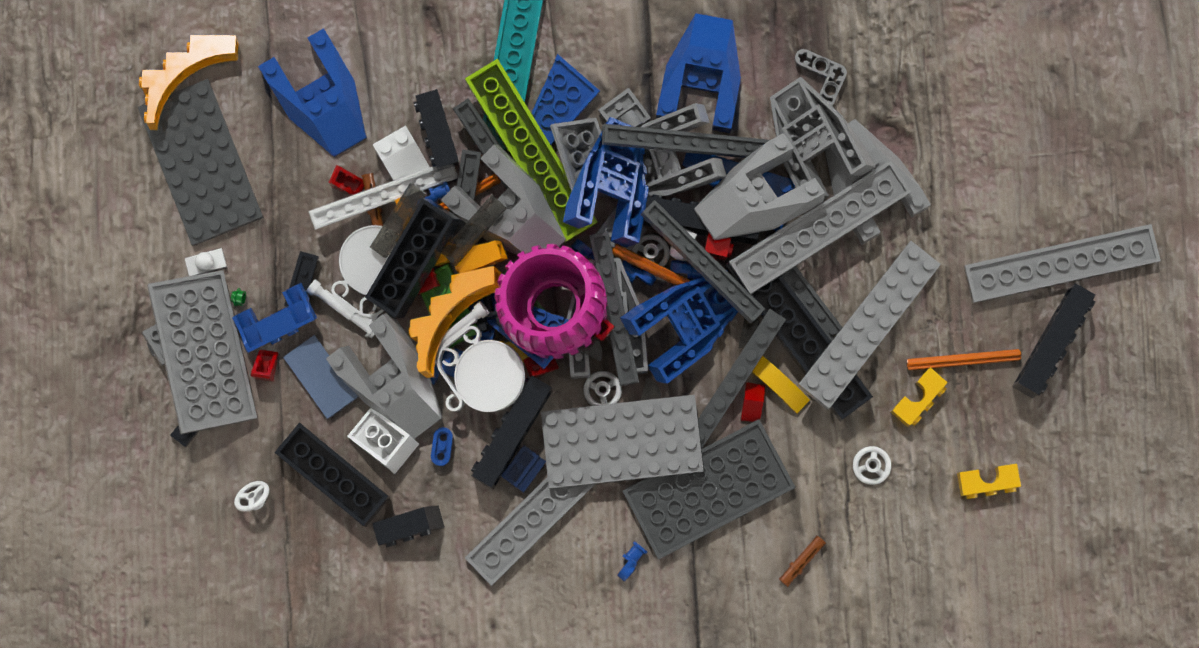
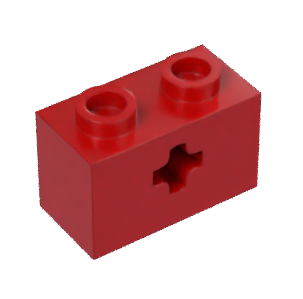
M708 233L705 250L716 261L725 263L726 258L730 259L733 244H730L731 238L714 240L710 233Z

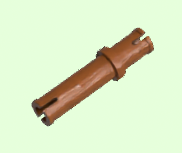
M374 173L362 175L365 191L376 187ZM380 206L367 211L372 225L383 226L381 216L383 211Z
M816 535L800 556L789 564L790 567L779 580L789 587L792 581L803 573L802 570L826 542Z

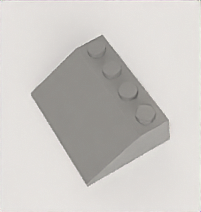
M597 118L550 125L571 191L574 188L583 164L601 134ZM599 191L597 193V198L608 196Z

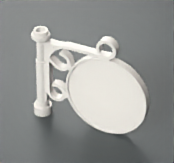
M378 225L365 226L354 231L343 243L339 254V268L344 281L335 282L332 285L331 294L326 289L324 290L320 286L321 283L315 279L306 292L311 296L319 297L346 319L351 320L367 333L365 337L372 339L375 334L369 325L384 310L381 309L374 314H364L363 302L368 299L365 297L361 299L358 311L343 298L348 294V285L358 293L363 295L368 293L400 236L393 230ZM341 284L345 287L346 291L342 295L343 298L335 293L334 288L336 285ZM374 304L373 311H375L377 305Z
M481 301L474 306L472 312L447 330L437 352L435 363L439 372L454 392V394L449 395L446 399V407L450 411H460L464 406V402L468 406L483 412L501 411L516 401L524 386L525 370L518 353L503 342L495 340L480 341L482 336L480 329L472 326L477 322V319L484 318L489 314L488 309ZM472 329L477 333L474 340H470L465 335ZM463 336L466 342L473 345L468 347L459 358L458 352L448 347ZM445 351L454 354L455 359L452 363L442 361ZM442 363L449 367L456 365L454 373L455 386L443 370ZM457 396L459 406L453 408L451 407V400Z

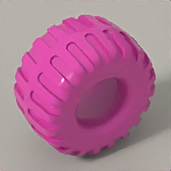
M547 244V248H541L540 245L531 247V252L525 253L522 251L517 255L518 259L514 263L510 261L505 266L507 270L505 275L500 274L498 278L499 288L495 289V300L497 303L495 308L500 324L507 336L516 345L530 354H536L541 358L553 356L555 359L564 358L565 353H570L571 356L579 353L578 348L583 345L588 347L592 343L591 337L594 333L598 335L601 332V322L607 317L606 307L608 306L603 279L590 261L570 247L563 245L559 248L556 244ZM551 287L567 288L576 298V310L572 318L567 323L558 327H547L540 324L533 314V306L537 296Z

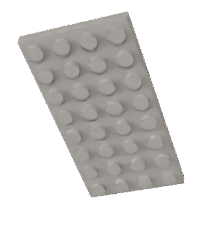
M224 271L148 284L147 288L180 434L257 419L236 324L232 319L234 315Z
M695 395L541 412L549 489L703 472Z

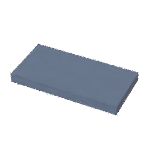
M313 335L283 358L325 417L329 419L359 397L335 373L326 360L330 355L317 337Z

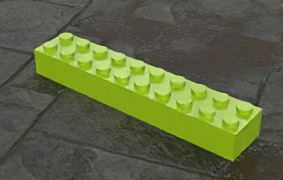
M494 60L466 77L465 82L512 159L540 186L566 238L564 243L569 242L595 226L598 221L594 215L592 224L582 228H576L563 222L566 204L572 192L563 164L499 60Z

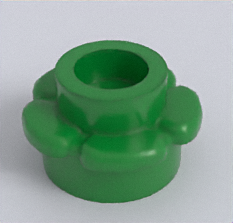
M238 288L237 291L232 292L231 302L236 307L238 305L243 306L246 300V291Z

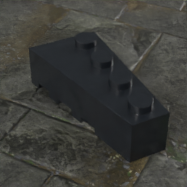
M435 89L415 95L417 101L413 102L416 113L420 112L422 117L419 120L422 131L426 130L427 137L424 138L427 149L431 148L433 154L429 156L432 167L436 166L437 170L440 171L460 165L438 90Z

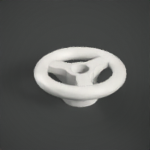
M655 234L642 236L640 242L632 249V252L636 254L638 250L643 252L644 256L653 262L654 258L658 256V252L664 249V257L659 263L663 267L667 264L670 257V249L667 242ZM646 240H655L659 242L658 245L652 243L647 244L646 246L641 245V243H643ZM652 249L655 253L648 255L647 251Z
M607 371L593 373L584 384V396L591 406L615 404L619 401L622 394V386H620L619 379ZM598 377H607L611 379V381L608 383L605 381H600L597 384L592 382L594 379ZM615 385L616 394L607 403L606 396L610 393V388ZM604 386L606 388V392L601 393L599 391V388ZM589 388L594 389L596 394L600 396L601 403L592 399Z
M875 446L865 447L855 455L853 471L861 482L876 485L883 482L889 476L891 460L883 449ZM871 452V457L866 460L865 465L859 467L860 458L864 454ZM877 453L880 454L885 461V471L880 469L881 462L877 458ZM870 462H874L876 464V467L874 469H871L869 467ZM861 472L877 473L880 477L869 479L864 477Z
M254 481L247 484L237 493L234 501L235 507L242 512L260 509L268 498L269 486L263 481ZM254 487H258V488L255 489L254 491H251V492H249V493H246L248 490H250V489H252V488H254ZM240 500H247L249 506H242Z

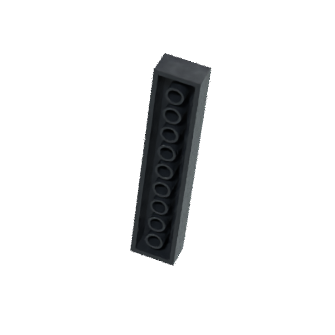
M728 263L725 266V269L745 289L744 285L742 284V282L740 281V279ZM781 275L751 295L765 308L760 314L762 319L769 309L786 319L776 337L806 375L831 343V340ZM855 375L830 409L841 422L873 396L859 377Z

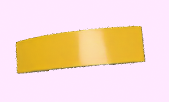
M764 356L761 357L752 374L756 375L787 406L798 414L810 399Z

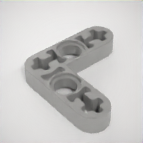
M801 49L797 51L794 60L798 67L826 79L819 94L824 99H828L827 102L833 106L847 74L845 67L809 50ZM803 54H805L806 59L810 61L812 60V57L815 58V60L812 63V67L809 66L810 62L804 61L803 63H801L800 58L798 56L802 57ZM818 61H822L825 63L826 68L823 71H819L816 69L815 64ZM839 69L843 76H839L836 83L832 82L835 76L833 71L836 72ZM833 86L836 92L834 95H827L825 88Z

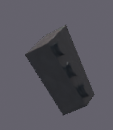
M439 505L422 507L372 523L378 546L386 545V548L397 545V541L403 540V542L414 540V536L420 535V537L432 534L431 531L445 528Z

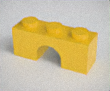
M931 367L928 368L915 383L922 389V400L912 402L904 396L892 409L891 413L907 427L911 424L915 426L922 418L920 416L922 411L925 410L927 412L933 406L934 402L932 400L935 396L940 397L947 388L944 386L948 382Z
M1011 464L996 467V479L993 483H985L980 477L979 469L957 473L961 496L973 499L978 498L980 493L992 496L997 495V491L1004 490L1005 493L1017 492L1016 488L1021 487L1018 465Z

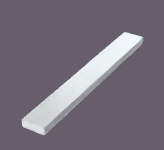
M436 166L430 167L308 212L316 230L393 202L401 197L404 198L443 184L445 181L457 179L458 175L455 166L440 171L437 170Z

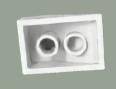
M406 125L373 144L393 180L430 168Z
M372 408L367 411L347 436L394 474L419 445L408 433Z

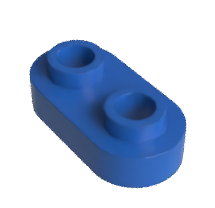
M445 427L437 429L433 436L431 460L437 466L447 465L451 458L453 434ZM446 434L447 440L441 441L440 436ZM443 453L444 459L438 460V454Z

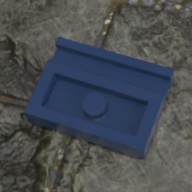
M523 445L501 477L524 493L546 464V461Z

